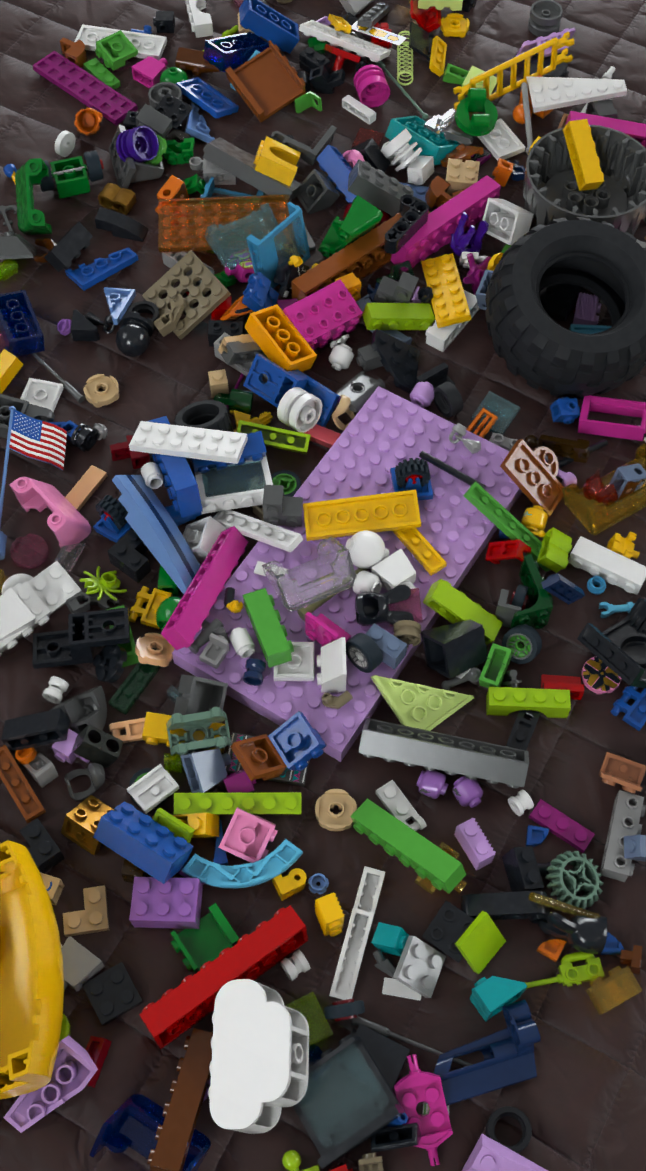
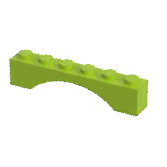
M174 793V815L193 813L234 815L237 807L253 815H302V793Z

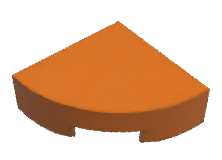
M562 939L548 940L540 944L536 951L557 962L567 941Z

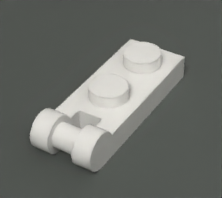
M393 780L376 790L375 794L392 816L414 831L427 827L424 819L419 816ZM410 819L414 821L411 825L407 823Z

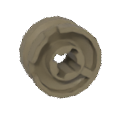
M401 620L394 624L393 635L405 642L407 647L410 644H413V646L420 644L421 625L412 620Z

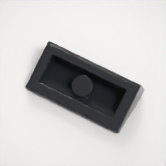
M412 1123L382 1128L371 1136V1152L418 1145L421 1139V1131L418 1124Z

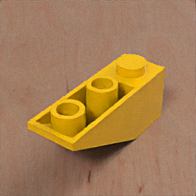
M211 813L173 815L195 829L192 838L219 837V815Z

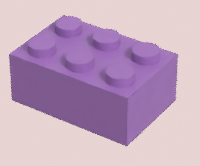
M134 877L129 921L134 927L199 929L203 885L200 879L170 878L163 884L154 877Z

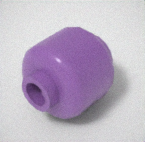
M422 770L416 786L419 787L418 791L421 794L437 799L440 794L444 796L449 784L445 783L446 776L437 771Z
M462 776L453 783L452 792L461 806L473 808L481 803L480 798L483 795V790L476 780Z

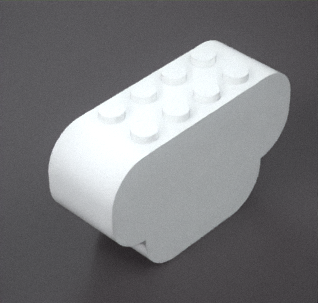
M236 979L224 984L215 998L214 1012L212 1014V1061L209 1066L211 1073V1084L208 1089L210 1113L214 1122L221 1128L248 1134H260L268 1132L277 1124L281 1116L282 1107L296 1105L302 1100L307 1091L309 1025L302 1013L284 1006L283 999L276 990L250 979Z

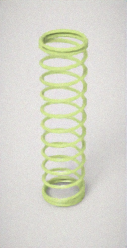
M405 30V31H401V32L398 34V35L402 34L401 36H403V35H409V36H410V32H409V31H406V30ZM405 41L401 43L405 46L397 45V81L403 86L413 82V49L408 50L410 48L407 46L409 42ZM400 75L403 77L411 76V78L408 80H404L400 78ZM399 79H401V80H403V81H409V80H411V81H410L409 83H402V82H400Z

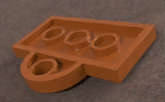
M519 439L500 465L534 505L543 507L548 517H550L567 491L556 478L559 464L555 453L545 446L531 449L523 439ZM545 455L548 457V463L545 460Z

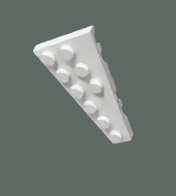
M526 76L534 113L627 95L624 80Z

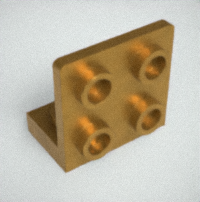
M90 795L65 815L61 834L92 855H95L101 847V842L93 838L99 821L103 815L114 809L93 795Z

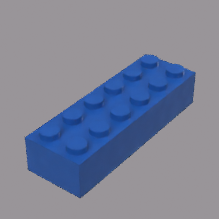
M167 416L146 421L153 423L170 424ZM153 454V461L159 465L158 467L163 475V485L165 488H169L167 489L169 499L174 500L172 504L175 512L179 511L181 518L203 512L198 484L186 458Z

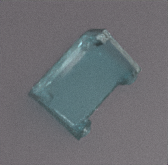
M269 203L261 205V210L252 211L250 215L226 225L219 224L217 228L216 224L207 227L204 237L225 268L232 269L238 265L237 263L251 258L246 240L250 234L261 240L278 226ZM282 231L274 237L276 250L280 249L285 241Z

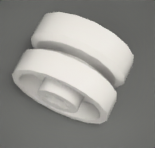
M294 387L288 390L280 400L277 408L278 419L297 432L305 433L312 429L320 419L322 402L318 397L309 394L304 389Z

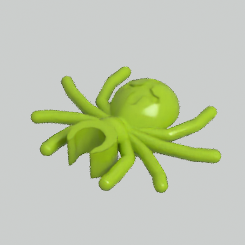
M100 566L96 569V577L87 571L83 572V574L91 577L80 579V582H85L86 594L91 595L99 592L98 601L102 598L103 591L114 601H117V598L109 592H127L126 589L116 590L121 584L115 575L117 573L116 570L105 572L101 577Z

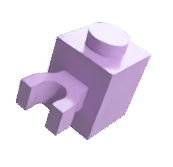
M68 729L67 740L55 742L52 745L54 757L60 762L64 763L67 761L70 764L78 757L88 764L90 760L73 753L77 747L72 751L78 735L76 732Z

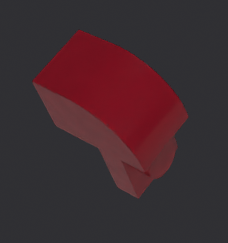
M127 435V442L109 445L113 461L131 458L133 469L142 468L144 464L150 462L149 453L130 451L129 444L134 435Z

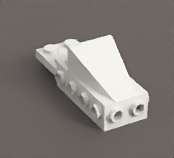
M58 561L54 562L30 581L23 584L18 583L13 588L9 587L0 596V656L7 648L8 650L13 648L22 637L26 638L33 633L35 627L38 625L42 626L49 621V617L53 612L63 606L67 599L81 591Z

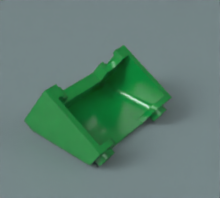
M42 158L28 160L15 173L18 228L26 235L52 234V226L45 222L43 212L34 209L33 185H41V180L45 176L49 177L48 167Z
M357 195L344 221H340L338 216L333 220L318 251L326 258L331 257L334 253L339 252L359 237L369 233L381 221L383 213Z

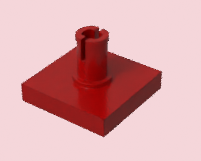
M325 44L324 50L336 56L332 70L338 71L342 69L346 59L359 63L360 56Z

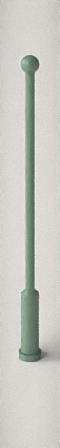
M382 61L375 62L380 68H382V70L386 72V74L392 79V81L398 86V88L404 93V95L410 100V102L423 115V119H428V114L422 111V109L415 103V101L409 96V94L403 89V87L397 82V80L390 74V72L385 68V64Z

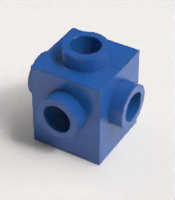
M562 397L550 405L553 422L570 424L580 416L577 398Z

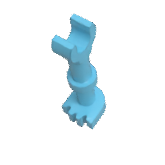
M631 601L626 604L613 605L601 602L599 603V609L604 608L607 611L601 612L600 616L601 618H607L611 614L618 612L629 613L635 603Z

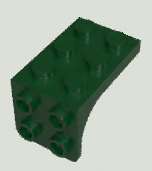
M532 554L523 558L519 577L522 584L528 587L527 595H529L528 599L532 607L514 613L510 629L517 625H528L535 629H541L548 624L553 608L552 596L543 589L541 584L545 579L540 576L539 565L537 561H534Z

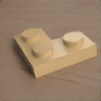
M105 885L83 889L85 910L63 913L65 937L109 930Z

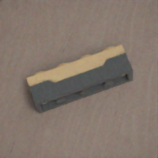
M250 334L224 337L218 348L227 365L252 362L256 354H261L267 358Z

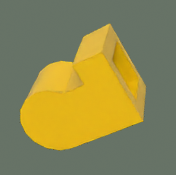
M295 868L285 877H282L280 874L273 878L272 883L283 901L305 888L307 876L304 870Z

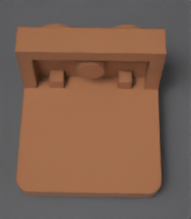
M606 752L599 776L602 777L604 783L615 786L616 783L621 784L623 790L635 794L636 790L642 791L640 785L646 771V765Z

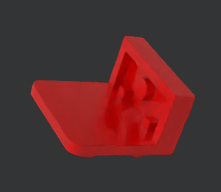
M411 0L410 16L413 20L417 21L418 26L428 33L437 30L441 26V10H437L435 7H430L427 10L418 8V0Z

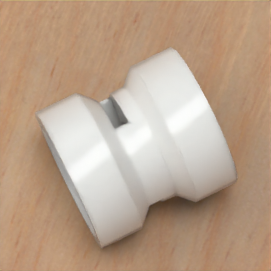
M52 676L48 682L49 686L45 688L42 696L52 703L60 704L63 699L62 694L67 691L69 684L59 677Z
M300 950L295 951L289 959L285 958L280 961L283 970L291 981L296 979L299 973L307 972L311 969L307 959Z

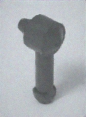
M475 666L462 679L455 677L448 681L445 680L442 682L441 687L444 690H449L451 687L466 681L478 682L481 671Z

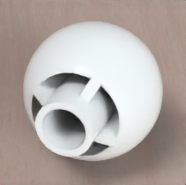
M364 530L357 532L347 540L345 545L349 560L353 565L361 569H371L389 556V549L385 548L382 538L372 531Z

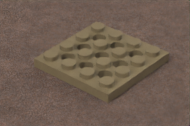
M192 250L142 295L146 301L156 304L159 314L162 316L165 312L170 313L171 305L169 300L172 299L174 302H177L179 300L177 294L180 293L183 296L184 293L189 292V295L184 298L186 307L182 313L186 314V317L183 320L179 319L177 328L173 330L180 340L231 295ZM189 270H192V274L189 275V276H186V273H187ZM202 280L199 286H195L197 281ZM180 281L179 286L174 288V284ZM211 291V294L205 297V293ZM164 293H168L166 298L161 299ZM199 302L196 308H192L194 303Z

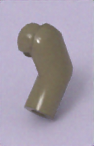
M346 690L339 697L332 696L329 692L324 693L321 699L324 706L339 709L352 700L353 697Z

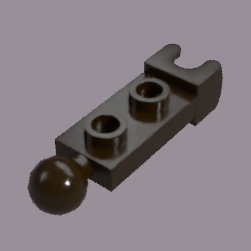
M542 434L539 439L534 435H528L524 440L531 449H534L536 446H545L550 448L556 456L572 458L575 462L586 463L590 456L588 447L591 442L589 440L577 439L576 441Z

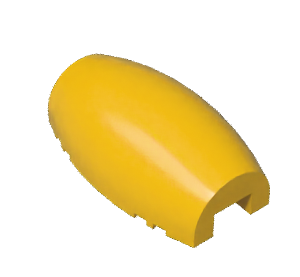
M9 840L0 844V1100L36 1091L51 1081L60 1041L64 1002L63 955L58 925L49 894L29 850L24 845Z

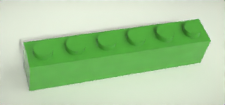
M368 798L351 815L354 823L353 828L359 834H366L373 844H380L390 856H397L404 866H411L415 869L418 876L423 879H429L436 889L440 891L443 889L450 894L466 876L460 861Z

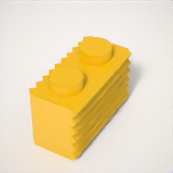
M331 893L315 900V914L324 936H336L342 932L344 927L345 914H343V910L339 905L340 902L336 897V893Z

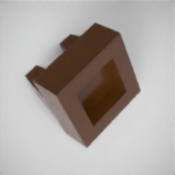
M634 945L633 951L621 950L620 964L631 966V973L640 975L643 946Z

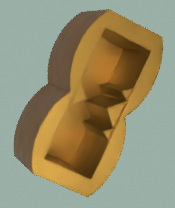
M107 183L98 195L99 204L104 208L113 209L118 213L127 215L136 203V194L130 189L120 188L116 184Z

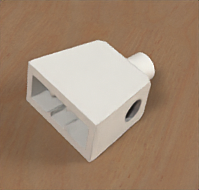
M399 549L372 567L371 573L379 576L382 587L385 590L389 591L397 586L407 585L411 589L410 596L416 593L417 588L413 585L416 580V571L402 549Z

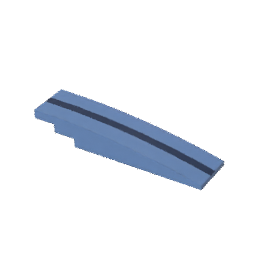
M115 475L112 482L122 493L118 500L128 511L125 517L126 521L184 594L201 567L191 548L153 490L145 484L141 475Z

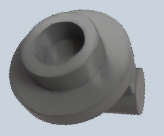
M516 670L506 671L504 677L507 682H502V686L519 687L518 683H522V680H517Z

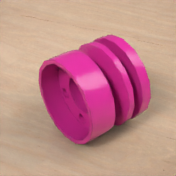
M371 64L360 68L356 72L353 83L360 102L369 108L383 105L390 96V88L382 68Z

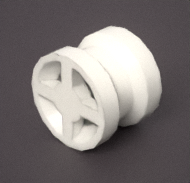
M520 790L516 796L508 798L509 806L518 816L523 815L526 809L530 810L534 807L531 797L525 790Z

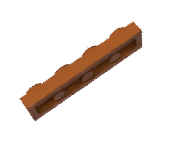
M7 746L0 747V778L26 822L29 823L46 813Z

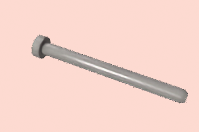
M523 82L521 90L527 137V148L525 150L528 155L529 148L533 143L528 87L527 83Z

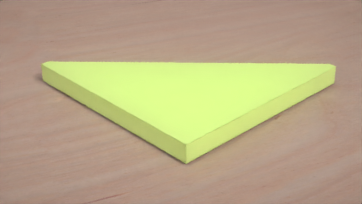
M378 675L371 676V679L397 719L404 726L431 731L474 699L473 695Z

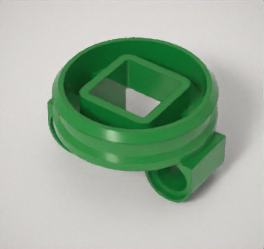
M469 88L468 97L461 100L457 106L455 121L464 133L471 136H484L494 129L498 112L495 105L486 99V88ZM469 112H483V114H472L471 120L469 119Z

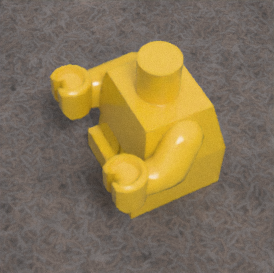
M629 532L628 536L624 538L621 534L615 533L608 541L607 549L629 559H637L640 552L634 550L635 544L632 542L635 541L637 534Z

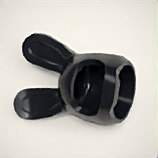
M400 585L383 594L360 592L355 598L357 623L362 626H372L374 623L387 622L394 625L401 620L414 621L413 615L410 612L389 610L390 604L407 600L411 595V589L407 585Z
M549 912L547 915L548 923L543 921L538 923V927L544 933L568 940L571 947L580 952L598 954L605 947L607 917L600 916L597 919H593L585 915H575L569 921L556 912Z

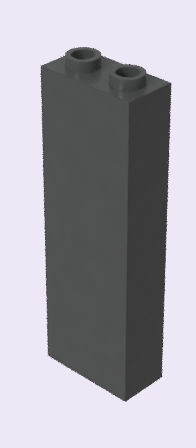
M221 137L206 143L203 152H205L203 155L204 159L285 205L289 201L295 200L302 184L294 179L291 186H288L255 171V157Z

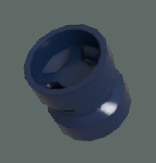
M256 658L248 659L245 665L247 671L243 675V681L249 685H262L264 679L262 673L265 671L266 663Z

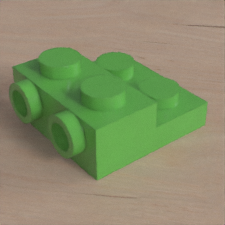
M121 30L96 41V55L98 58L102 57L105 66L113 71L124 66L126 60L138 55V50Z

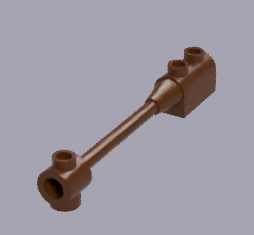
M182 47L178 48L175 66L186 73L188 70L192 71L195 76H201V73L225 72L229 68V66L209 60L208 52Z

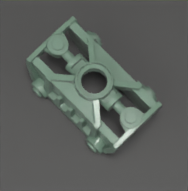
M212 707L210 711L187 715L174 713L171 716L172 718L166 723L171 756H174V754L185 755L190 751L214 747L222 749L227 745L232 746L227 715L222 709L220 710V707ZM225 721V725L216 731H213V728L208 729L212 723ZM182 728L187 731V733H184V736L180 737L177 734H170V730ZM198 730L203 731L205 734L204 739L200 741L193 738L194 732Z

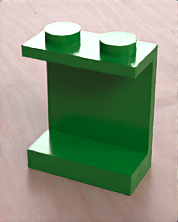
M216 903L208 908L209 913L200 919L199 929H184L178 934L175 931L171 932L173 938L170 941L171 945L177 953L181 951L185 957L182 960L188 971L193 970L195 974L200 971V967L204 963L214 961L219 957L222 950L233 947L239 940V937Z

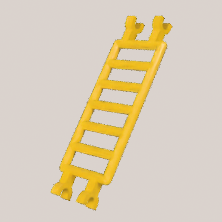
M568 31L560 39L555 37L470 79L469 84L453 88L454 94L461 93L458 95V100L461 101L467 95L469 88H476V83L483 80V88H486V99L493 101L521 87V84L526 82V76H543L555 70L557 65L563 62H571L573 56H565L568 54L567 48L562 50L559 55H557V51L564 46L574 45L575 40L573 38L568 40L570 38ZM552 46L550 65L543 68L544 50ZM538 53L537 72L530 75L531 56ZM524 60V77L516 82L517 63ZM511 67L510 85L503 88V70ZM497 73V92L489 95L490 76ZM460 102L454 103L455 110Z

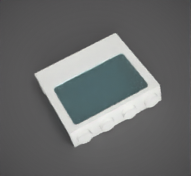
M265 456L259 461L247 460L242 465L230 464L224 469L212 468L209 469V472L202 474L194 472L203 509L201 513L206 514L263 505L264 485H273L267 457Z

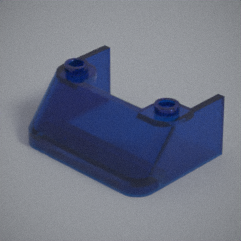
M131 1095L102 1125L89 1155L94 1157L104 1146L114 1153L124 1152L130 1147L148 1159L151 1149H155L158 1142L155 1140L157 1128L159 1125L163 1126L165 1117L162 1116L164 1108L144 1095ZM196 1129L194 1130L182 1171H197L211 1146L209 1138Z

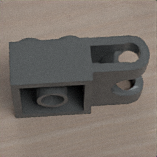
M0 394V437L7 439L10 406H14L17 411L31 418L44 422L54 421L55 415L52 410L30 404L29 401Z

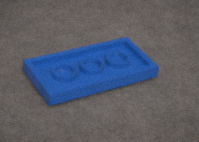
M199 77L176 83L180 87L182 95L196 103L214 118L238 112L239 106Z

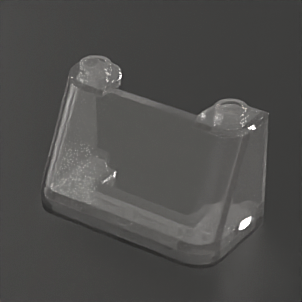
M329 537L318 544V558L287 571H284L282 564L278 561H271L262 565L267 579L287 610H299L354 586L357 578L349 550L334 537Z

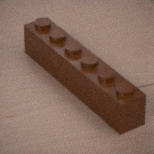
M193 1028L191 1036L186 1037L184 1044L186 1053L184 1058L180 1057L177 1066V1072H179L178 1079H173L170 1088L172 1098L164 1106L162 1116L165 1117L163 1126L159 1125L156 1131L155 1140L158 1142L156 1148L151 1149L147 1164L150 1165L151 1171L183 1170L211 1077L209 1066L212 1061V1032Z

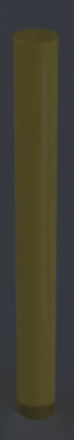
M531 892L528 896L532 902L572 915H585L593 919L600 917L597 913Z

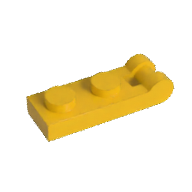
M329 14L328 21L334 26L335 31L340 32L341 30L346 34H350L352 26L344 18Z

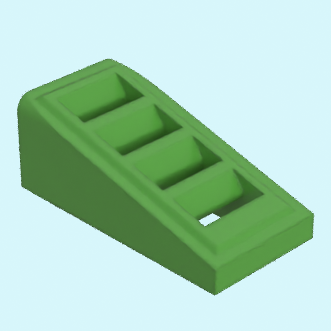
M448 63L442 81L462 85L469 71Z

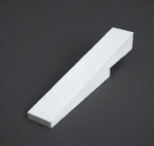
M364 866L329 994L331 997L341 1000L352 999L385 878L384 871Z

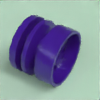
M139 126L122 131L117 137L116 149L122 161L125 162L126 158L130 157L133 158L134 162L141 163L152 160L157 156L159 142L155 132L150 127Z

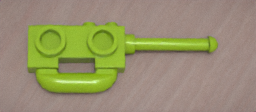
M575 952L567 954L562 958L561 965L558 967L560 974H557L556 977L527 982L526 985L527 988L558 982V984L562 983L563 986L571 987L573 986L572 984L581 985L582 982L602 979L605 975L599 957L595 958L594 954ZM586 960V965L576 967L572 965V962Z

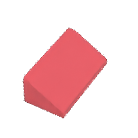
M317 424L305 432V434H310L309 441L327 448H331L341 435Z

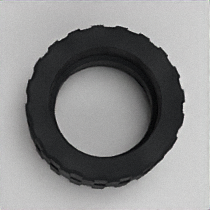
M203 400L189 404L182 408L174 419L175 425L234 432L228 409L220 401Z

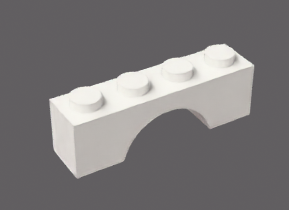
M184 0L189 15V22L191 23V30L195 32L196 38L213 36L211 16L208 13L201 12V10L206 8V0Z

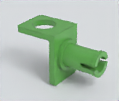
M311 91L294 100L296 113H300L311 106L320 112L322 111L321 98Z

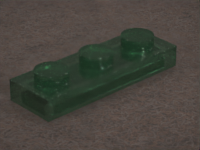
M138 662L109 700V706L126 715L160 670V666Z

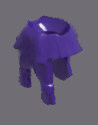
M466 212L462 213L455 232L451 234L450 247L455 255L460 257L462 252H480L482 239L489 227L487 221L479 222L477 231L474 225H470L467 233H464V225L468 215Z

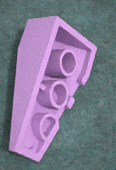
M69 1035L59 1042L51 1081L36 1091L20 1095L3 1118L22 1133L82 1091L98 1070L87 1050Z
M481 1134L462 1171H548L484 1134Z

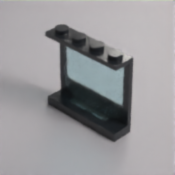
M351 1035L344 1037L338 1042L340 1046L335 1050L330 1048L320 1055L321 1060L317 1063H309L307 1091L302 1100L293 1106L321 1155L317 1161L322 1169L331 1166L405 1113L359 1036L351 1037Z

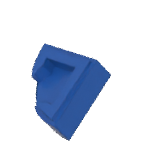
M528 825L525 847H536L543 843L549 833V828Z
M607 932L606 944L601 955L621 954V950H624L621 942L611 933Z

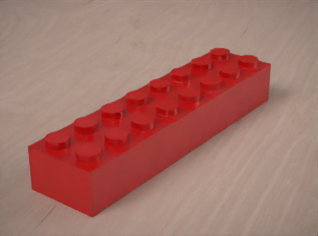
M291 905L287 908L283 907L269 921L261 922L254 932L239 938L236 945L222 950L219 957L214 961L204 963L196 974L185 977L178 987L167 990L156 1003L152 1002L146 1005L139 1015L159 1048H164L214 1011L216 995L224 984L236 979H250L254 981L308 941L306 925Z

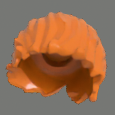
M93 108L81 109L75 115L74 125L78 132L91 136L99 131L103 115Z

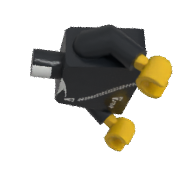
M280 255L274 277V282L281 285L278 292L280 296L287 298L290 289H292L291 281L310 269L309 266L302 264L303 260L300 256L292 255L289 259ZM313 264L311 268L317 266L318 264Z

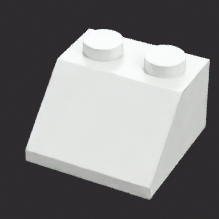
M211 516L186 525L183 537L198 562H204L222 531L226 530V527Z
M345 637L322 646L321 655H317V667H321V673H317V685H321V693L346 691Z

